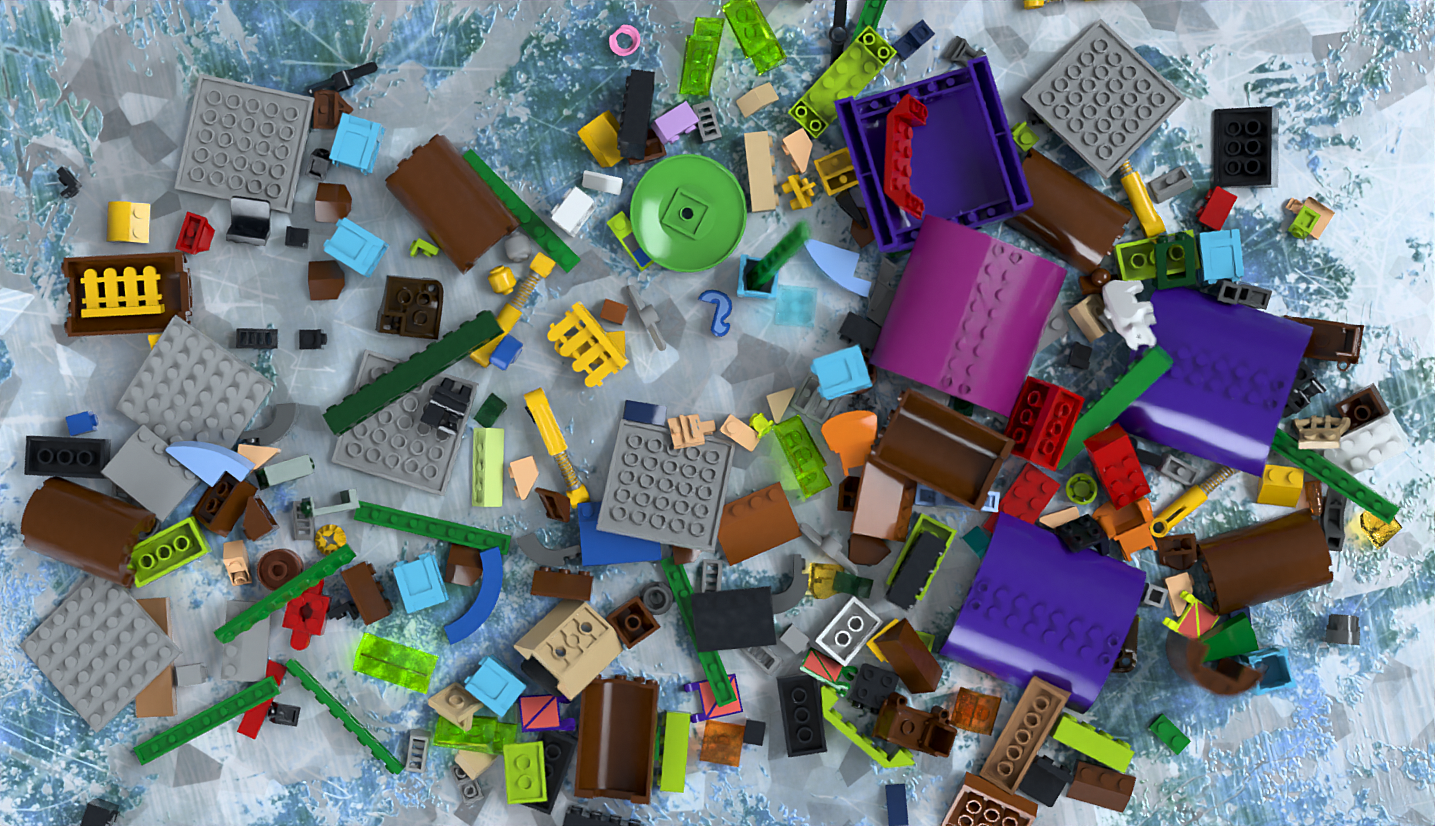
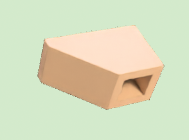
M802 127L783 138V145H781L785 155L791 156L793 169L796 173L800 172L801 175L806 171L813 145Z
M534 456L510 462L511 467H508L511 479L515 478L517 484L514 486L517 498L521 497V500L527 499L539 476Z
M238 540L224 543L223 561L232 585L238 586L252 583L249 557L244 541Z

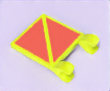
M1183 590L1179 597L1189 603L1177 623L1168 617H1165L1162 623L1175 632L1199 641L1201 640L1200 636L1210 631L1219 617L1212 608Z

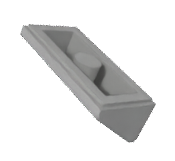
M1182 165L1148 182V185L1156 201L1160 204L1192 188L1193 181Z

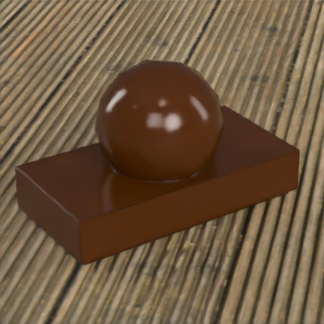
M1098 268L1093 271L1091 276H1079L1078 283L1082 295L1103 294L1102 287L1109 281L1119 280L1117 274L1110 275L1109 271L1105 268Z

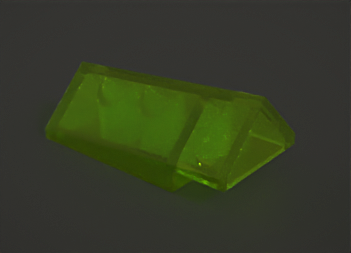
M730 0L722 6L745 58H752L759 75L787 63V56L756 0Z
M695 17L693 35H687L679 94L709 98L725 18Z
M798 414L774 425L772 430L805 500L832 486L823 469L827 466V463L800 415Z
M365 632L356 651L353 670L427 694L439 656Z
M439 715L433 746L504 756L503 744L517 743L518 724L498 722V717L473 715L472 727L465 732Z

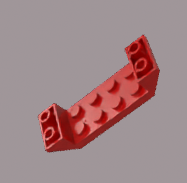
M906 94L887 115L884 192L901 209L918 220H922L925 209L923 200L911 193L909 185L912 174L910 167V158L912 157L911 139L913 138L912 127L926 125L928 110L925 105L913 96Z

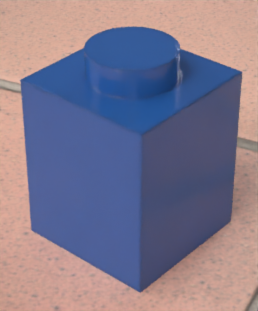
M93 411L65 417L70 436H78L98 430L97 425H99L97 415L93 414Z

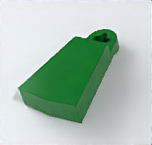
M1244 611L1200 636L1201 640H1199L1209 646L1202 663L1259 650L1255 632Z

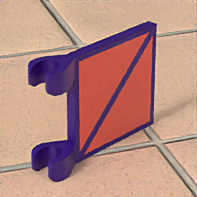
M735 673L727 676L737 701L722 707L718 706L708 679L683 685L685 692L699 690L703 712L691 714L690 720L692 723L743 712Z
M552 694L518 696L522 733L575 730L574 718H567L562 721L560 718L559 703L570 704L572 702L564 694L560 697Z

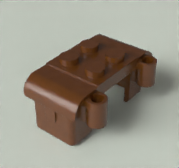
M1284 315L1285 319L1314 327L1303 358L1337 362V368L1343 373L1350 370L1351 364H1358L1364 325ZM1342 363H1347L1345 369L1340 368Z
M892 692L888 699L883 700L871 737L921 751L934 757H949L957 735V729L949 725L948 710L935 705L932 707L931 712L928 713L907 706V697L898 692Z

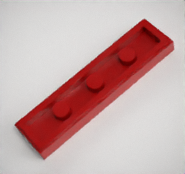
M270 659L266 667V678L273 675L280 687L288 667ZM275 697L245 712L237 732L255 740Z

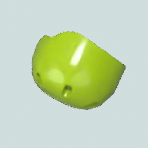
M1085 473L1073 475L1066 484V494L1076 504L1086 505L1091 503L1098 492L1095 480Z

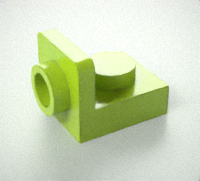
M1026 121L1022 124L1018 122L1010 129L1014 143L1024 153L1040 140L1027 126L1028 123Z
M1304 205L1287 230L1294 237L1304 240L1311 233L1321 215Z
M420 238L417 241L414 240L409 248V251H411L410 256L416 258L420 248L423 249V254L431 258L433 255L439 256L441 252L440 248Z

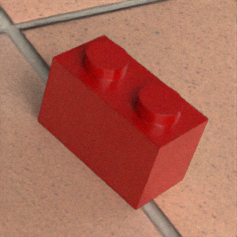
M1218 186L1209 189L1204 197L1207 201L1203 207H1199L1195 214L1198 217L1195 223L1213 232L1220 231L1238 197Z

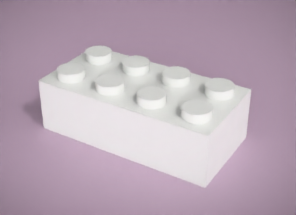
M1390 411L1344 433L1340 439V448L1317 449L1321 456L1354 476L1407 451L1410 444L1393 412Z

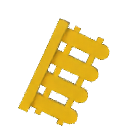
M153 266L145 267L143 275H137L134 267L125 268L124 276H117L114 268H107L104 271V277H97V272L94 269L86 270L84 278H80L81 283H85L86 298H82V304L86 303L87 308L81 309L82 317L157 314L165 312L164 304H159V300L162 299V294H158L157 279H161L160 274H156V269ZM137 280H144L145 295H138ZM118 281H124L125 296H119ZM98 282H104L106 297H99ZM145 300L146 305H139V301ZM126 301V306H119V302ZM106 302V307H100V303Z
M581 301L571 307L574 311H566V317L557 325L552 323L549 326L551 330L547 333V338L550 341L560 339L564 344L560 348V354L564 357L572 354L577 359L572 364L574 371L586 370L589 374L585 378L586 386L593 387L597 384L600 387L604 384L601 381L611 372L616 374L619 371L617 369L618 366L623 368L630 361ZM581 320H582V321L585 323V325H586L584 328H583V326L579 323ZM575 326L579 332L568 341L564 334ZM592 336H595L599 341L596 343ZM588 341L592 347L583 355H580L576 350ZM606 350L611 355L610 358H608L604 353ZM600 356L604 363L593 371L589 364Z

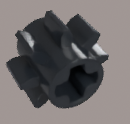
M862 394L859 395L857 400L855 397H852L854 403L848 405V407L853 408V411L859 409L855 408V404L862 401V404L866 406L862 410L873 408V406L867 403L870 398L864 400L862 399Z

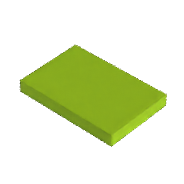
M543 741L503 744L507 804L547 801Z

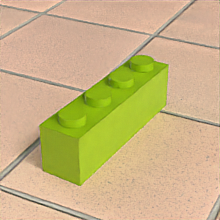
M667 710V715L662 717V726L666 728L665 734H661L660 746H664L663 754H659L658 766H662V774L657 775V785L660 786V791L684 793L691 712Z

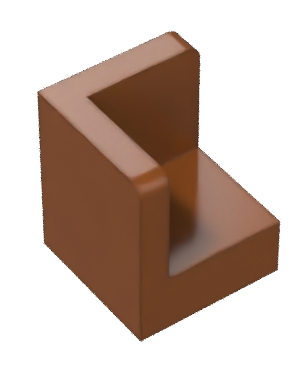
M605 299L600 317L623 325L629 306Z

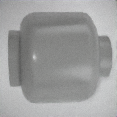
M521 232L511 233L510 237L504 242L507 257L514 262L528 260V256L532 253L529 237L521 235Z

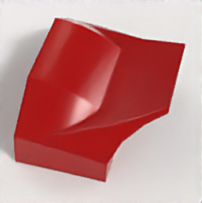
M187 211L175 249L193 255L209 250L215 230L210 226L207 218Z

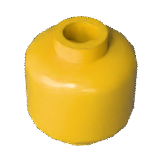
M500 265L489 271L490 274L487 279L494 293L507 295L513 291L512 287L516 285L517 281L509 267Z

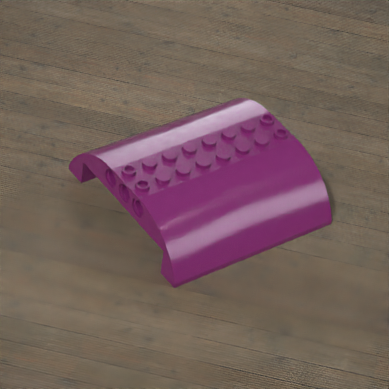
M926 214L868 363L1010 418L1068 271L1045 258L992 236Z

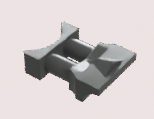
M956 36L944 57L951 62H959L967 67L969 59L963 56L964 52L973 59L984 56L986 53L981 49L976 51L969 46L966 39Z

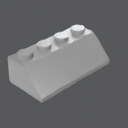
M228 600L225 624L257 602ZM271 614L266 619L254 624L250 630L236 636L233 641L223 645L221 680L260 682L266 679Z

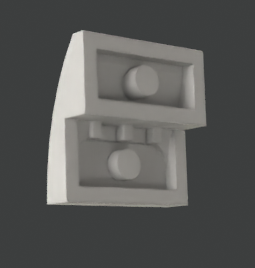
M808 372L789 406L823 425L831 417L843 396L828 401L825 397L822 398L818 391V388L821 387L818 376Z

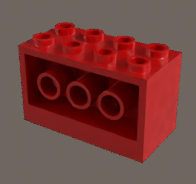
M1027 376L1003 434L1016 441L1010 454L1055 472L1085 398L1061 386Z

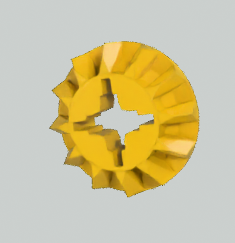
M328 524L322 526L316 532L314 540L316 548L324 555L331 554L346 544L345 532L337 525ZM335 533L333 540L338 544L331 543L327 546V540L323 536L330 537Z

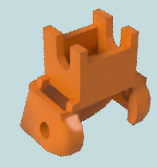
M856 410L836 415L828 419L820 428L828 449L839 453L845 476H849L848 468L863 465L865 454L871 455V445L874 444V440L878 439L877 416L874 412L867 410Z
M1143 496L1119 510H1116L1110 501H1107L1092 514V518L1108 535L1109 539L1116 541L1124 561H1133L1130 554L1147 546L1149 550H1158L1148 526H1151V521L1154 520L1148 497Z

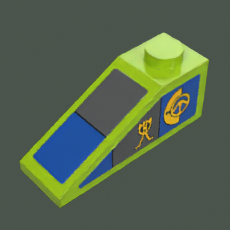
M623 211L606 222L641 271L654 263L637 243L630 221Z

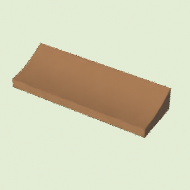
M170 597L135 599L173 641ZM174 661L135 697L137 718L166 717L178 714Z
M1034 675L979 775L1013 796L1072 693L1053 686Z

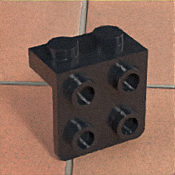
M232 196L231 225L226 233V241L265 246L271 234L270 202L263 199Z
M1089 514L1055 528V533L1073 553L1094 546L1102 556L1110 554L1109 545L1111 542L1108 535Z
M867 663L862 664L848 702L852 703L851 706L856 709L862 710L866 708L870 710L871 714L878 716L883 700L888 699L890 694L895 692L899 676Z
M1037 755L1019 785V789L1047 807H1053L1066 783L1071 784L1074 777L1070 774V769L1063 765L1057 767L1053 764L1054 760L1050 757Z

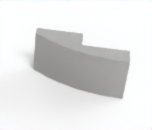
M458 764L450 767L466 806L484 799L477 778L472 780Z

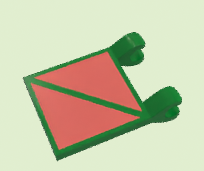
M810 647L799 668L833 687L842 697L847 695V692L842 688L849 690L851 685L848 682L838 681L841 673L848 681H853L854 675H851L849 672L855 675L858 672L856 667L843 666L838 661Z

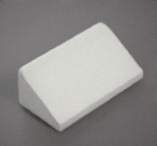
M587 170L584 171L583 187L616 195L621 194L622 178Z

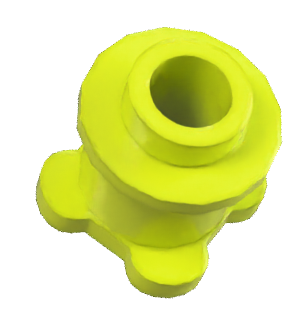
M755 413L749 419V427L754 428L759 433L757 435L759 439L768 434L775 423L773 420L768 421L763 413Z

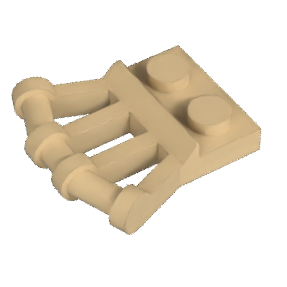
M1326 415L1325 417L1311 416V418L1301 420L1298 418L1292 419L1293 428L1299 435V449L1340 448V439L1350 427V418L1343 417L1341 419ZM1317 425H1325V428H1317ZM1311 426V428L1304 429L1303 427Z

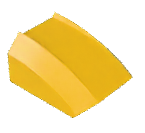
M610 110L605 111L577 132L601 167H612L625 158L620 157V150L617 149V136L620 124Z

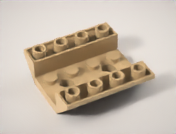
M563 599L513 646L527 660L534 656L560 680L557 688L570 701L623 651L614 628L586 602L574 599ZM581 626H588L591 632H584L581 629ZM555 650H562L565 656L558 657L555 654Z

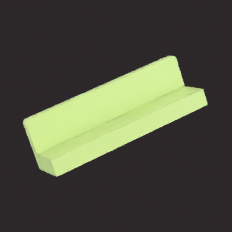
M474 428L472 506L502 507L503 428Z

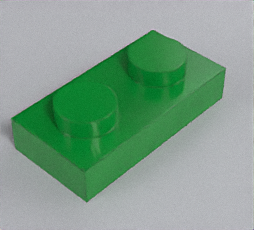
M1162 713L1148 727L1176 755H1179L1191 742Z

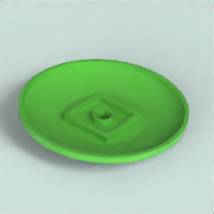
M675 155L656 163L641 177L631 198L630 224L637 243L649 258L670 270L699 272L720 264L736 249L746 227V200L738 181L722 164L702 155ZM684 208L691 209L692 217L690 219L683 218L682 211Z

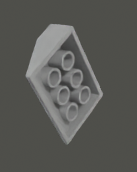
M142 425L106 465L101 474L145 510L156 513L155 518L163 523L199 486L202 479L165 450L169 445L146 426Z

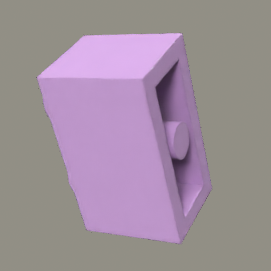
M687 101L654 120L651 127L663 145L668 142L673 144L680 139L679 135L684 132L689 134L694 131L699 119Z

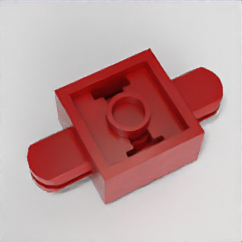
M324 578L317 585L308 588L299 597L293 598L287 603L282 627L293 629L290 645L295 650L306 649L309 646L312 634L324 635L328 619L327 612L330 611L333 596L322 594Z

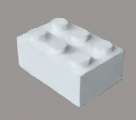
M576 186L573 190L570 188L563 197L565 201L561 205L557 204L551 212L553 215L551 218L554 223L573 238L597 208L595 201Z
M852 595L814 640L843 666H846L881 626L883 621Z

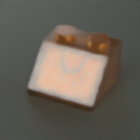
M960 687L951 715L950 725L966 731L991 736L1002 698Z
M710 719L706 720L699 760L739 767L745 726Z

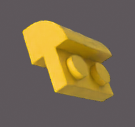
M848 147L813 161L828 196L859 184Z
M126 201L108 202L106 241L148 243L150 204Z

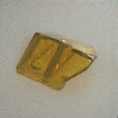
M1366 510L1360 515L1361 529L1377 549H1380L1403 528L1395 517L1388 525Z
M811 562L808 590L815 599H827L843 591L845 568L837 564Z

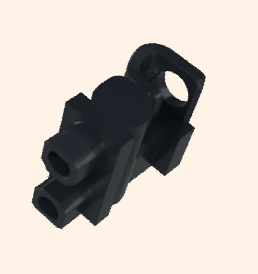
M1304 361L1300 362L1282 418L1299 413L1311 403L1310 398L1312 396L1326 392V388L1313 376L1314 373ZM1310 379L1311 385L1301 390L1299 387Z
M445 377L441 385H437L420 421L456 437L458 434L459 419H464L471 403L472 389L462 385L459 393L456 394L452 392L456 382ZM445 412L449 413L448 422L440 425Z

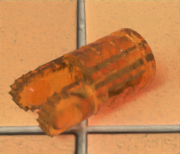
M1322 481L1304 482L1306 501L1309 502V509L1313 512V516H1320L1322 513V500H1324Z

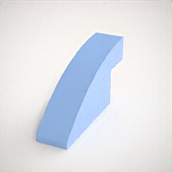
M810 239L804 245L811 259L829 279L845 290L867 298L872 282L853 277L860 254L814 239Z
M178 441L173 442L165 450L211 487L219 482L226 471L242 482L256 465L233 450L207 442Z
M917 484L913 505L975 511L925 485ZM989 491V496L981 512H998L999 492Z

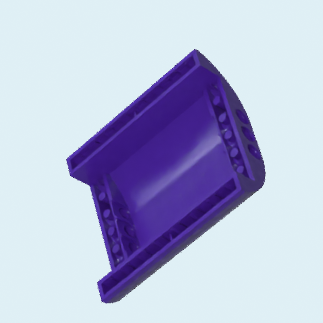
M987 55L967 61V67L855 101L853 96L834 101L880 252L889 253L912 249L926 214L977 231L1010 219L1034 206ZM906 94L913 96L925 105L928 110L926 125L912 127L913 138L911 139L912 157L910 158V167L912 174L909 185L911 193L923 200L925 209L922 220H918L901 209L884 192L887 115Z
M1185 286L1161 290L1156 288L1149 301L1153 308L1152 313L1156 324H1151L1147 327H1149L1156 339L1155 345L1158 344L1174 362L1110 423V426L1118 423L1126 433L1262 478L1270 448L1314 327L1238 303L1235 305L1216 299V296ZM1140 344L1137 351L1131 350L1123 373L1124 375L1129 371L1127 367L1135 359L1139 361L1143 357L1141 354L1149 345Z
M1000 511L992 528L993 534L951 630L948 636L945 635L938 654L1023 690H1026L1035 675L1053 686L1072 693L1064 707L1084 714L1099 695L1126 638L1142 596L1146 572L1110 556H1102L1098 551L1091 548L1073 553L1057 534Z

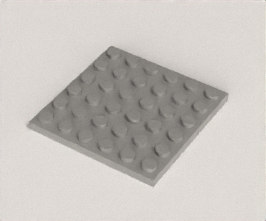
M1100 19L1020 100L1107 180L1186 98Z
M199 74L175 189L231 201L232 196L268 200L270 202V209L291 213L315 98Z
M175 315L115 408L140 426H146L169 446L173 442L198 441L219 445L231 450L272 389L274 383Z
M365 349L352 394L358 393L360 391L359 388L363 385L372 384L377 381L376 378L383 373L388 374L393 371L392 368L398 363L403 362L404 364L406 361ZM441 372L339 436L331 462L445 496L479 384ZM445 377L456 382L452 389V392L456 394L459 393L462 385L472 389L471 403L464 419H459L458 434L456 437L420 421L437 385L440 386ZM445 412L440 425L448 422L449 413Z
M621 419L597 530L714 553L736 442L704 436L705 444L674 449L670 429Z
M92 575L19 645L96 733L100 732L183 653L125 587Z

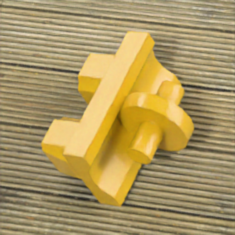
M798 174L789 176V180L781 186L786 194L794 191L797 198L789 201L792 209H806L813 206L810 197L815 195L812 190L816 186L815 182L809 184L807 178L801 180Z

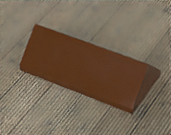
M906 617L873 640L911 694L936 691L943 670Z

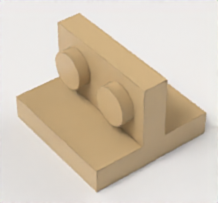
M1090 294L1068 310L1089 342L1100 338L1109 331L1098 319L1104 312V308H1106L1100 294Z
M457 682L452 683L428 699L430 707L465 732L472 727L473 713L484 707L483 702Z

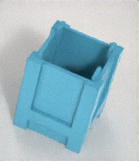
M343 113L329 159H332V164H336L338 168L341 164L361 170V173H364L365 176L368 173L372 174L386 129L379 123Z
M347 218L339 219L335 225L338 229L331 240L327 239L323 244L325 247L324 251L370 278L390 245Z
M1239 229L1204 232L1194 236L1201 268L1196 270L1197 283H1202V286H1209L1222 279H1232V282L1240 281V277L1244 276Z
M741 254L737 297L776 301L779 270L757 292L747 291L746 275L762 258Z
M859 345L813 359L814 364L810 365L812 373L818 375L821 385L818 388L819 395L822 398L825 397L827 401L872 387Z
M430 552L419 555L420 560L408 563L407 560L396 563L397 567L393 568L407 614L449 600L435 555L431 556Z
M1275 644L1258 651L1239 655L1243 665L1247 664L1257 670L1261 667V663L1268 666L1261 681L1248 692L1259 696L1267 691L1283 687H1296L1287 658L1289 655L1287 647Z
M493 654L491 656L486 655L479 662L481 667L476 674H471L464 681L467 684L465 689L499 716L503 717L529 682Z

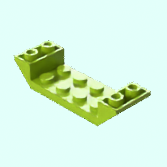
M868 25L788 113L817 139L838 116L834 101L849 96L855 98L893 58L897 51Z
M821 683L819 685L823 717L881 766L892 768L913 766L915 764L913 760L914 755L905 747L900 748L896 746L890 755L880 746L875 748L872 745V740L864 733L862 735L858 734V729L849 720L845 723L842 720V715L836 709H831L839 699L836 695V690L828 684L824 685Z

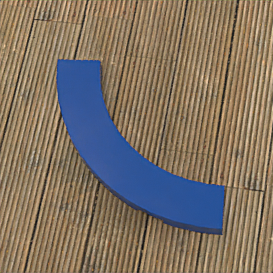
M498 545L480 551L483 579L480 591L473 605L458 619L444 625L450 645L463 640L476 631L486 621L496 605L503 579V564Z

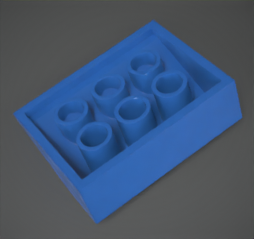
M602 501L578 503L583 567L662 560L660 542L597 530Z

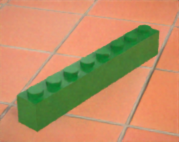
M1158 344L1153 348L1150 346L1146 348L1141 354L1143 357L1139 361L1135 359L1127 367L1129 371L1125 375L1120 373L1114 379L1115 384L1111 388L1107 386L1100 393L1102 397L1099 400L1093 399L1086 406L1088 410L1084 414L1079 413L1057 465L1059 470L1063 469L1085 448L1084 440L1103 431L1172 365L1174 360Z

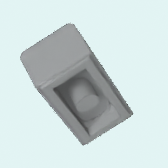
M1164 452L1161 456L1162 464L1156 467L1155 470L1190 488L1194 486L1201 471Z

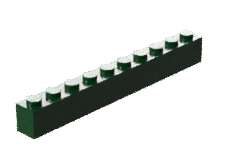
M490 310L479 312L476 315L477 318L471 322L469 320L463 322L459 326L460 329L455 332L450 331L443 335L442 340L430 343L426 346V350L421 353H414L409 357L410 360L404 364L403 362L398 363L392 368L393 371L388 374L383 373L376 378L377 381L372 384L363 385L355 395H347L339 405L334 404L328 407L326 413L322 416L333 434L338 437L505 333L494 313Z

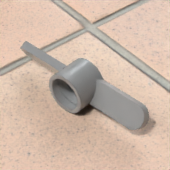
M630 284L626 289L657 348L660 351L665 350L666 343L655 325L660 322L652 304L645 306L635 286Z
M801 523L799 529L852 575H856L859 572L857 566L840 553L843 546L828 534L824 539L808 524Z

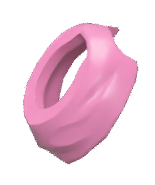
M621 25L609 37L610 48L620 56H627L636 52L641 41L639 32L631 25ZM622 32L630 35L633 40L631 47L628 49L620 48L617 43L616 37Z

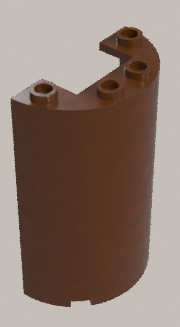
M436 134L423 147L421 145L417 146L411 152L413 155L409 159L404 158L397 164L398 169L385 179L387 182L386 187L464 275L478 263L477 260L505 235L509 236L522 222L445 135L440 136Z
M1031 147L1021 166L1034 206L1002 222L1089 276L1093 271L1101 267L1100 262L1104 256H1109L1114 250L1115 246L1112 244L1116 238L1119 240L1124 234L1125 229L1123 227L1129 223L1133 216L1130 214L1131 210Z
M184 252L63 258L64 262L61 263V272L64 274V278H69L70 281L67 283V292L70 294L71 302L68 303V311L72 317H67V321L64 323L65 333H68V337L164 332L175 315L191 325V321H188V316H192L193 312L192 281L190 268H185L184 263H187L188 260ZM153 266L156 269V274H160L161 279H157L158 294H162L159 304H164L165 312L157 314L82 317L81 309L87 308L86 303L82 304V298H86L85 283H81L80 278H84L86 270L94 269L97 272V277H104V271L107 268H114L117 276H124L125 268L134 267L137 275H143L145 267ZM137 280L138 295H145L144 280ZM118 281L119 296H125L124 281ZM98 282L99 297H106L104 282ZM126 301L119 302V306H126ZM139 301V305H146V301ZM106 302L100 303V307H106Z
M907 388L906 391L901 390L897 398L899 404L896 410L891 409L886 419L890 422L887 428L882 427L878 438L881 440L879 444L875 443L870 452L873 455L872 459L980 513L989 496L988 493L1016 441L910 388Z
M54 476L43 482L44 486L33 492L23 513L21 534L25 538L23 540L25 547L130 589L135 582L137 571L127 568L132 560V552L138 543L139 532L150 533L155 524L156 513L61 477Z
M1309 508L1196 541L1199 559L1204 560V562H1201L1203 571L1208 573L1210 579L1208 581L1211 593L1214 592L1215 594L1212 598L1211 606L1214 613L1218 614V617L1333 582V571L1329 572V566L1332 565L1329 548L1317 519H1312L1311 516L1314 514Z
M1170 629L1168 631L1166 655L1172 669L1185 681L1219 696H1236L1254 688L1265 674L1247 664L1243 665L1228 657L1220 659L1214 672L1201 665L1209 649L1208 645Z
M599 674L582 690L574 797L590 799L605 797L630 800V803L651 805L660 690L658 680L646 679L645 681V677L634 676L633 679H627V675L615 674V678L602 677V674Z

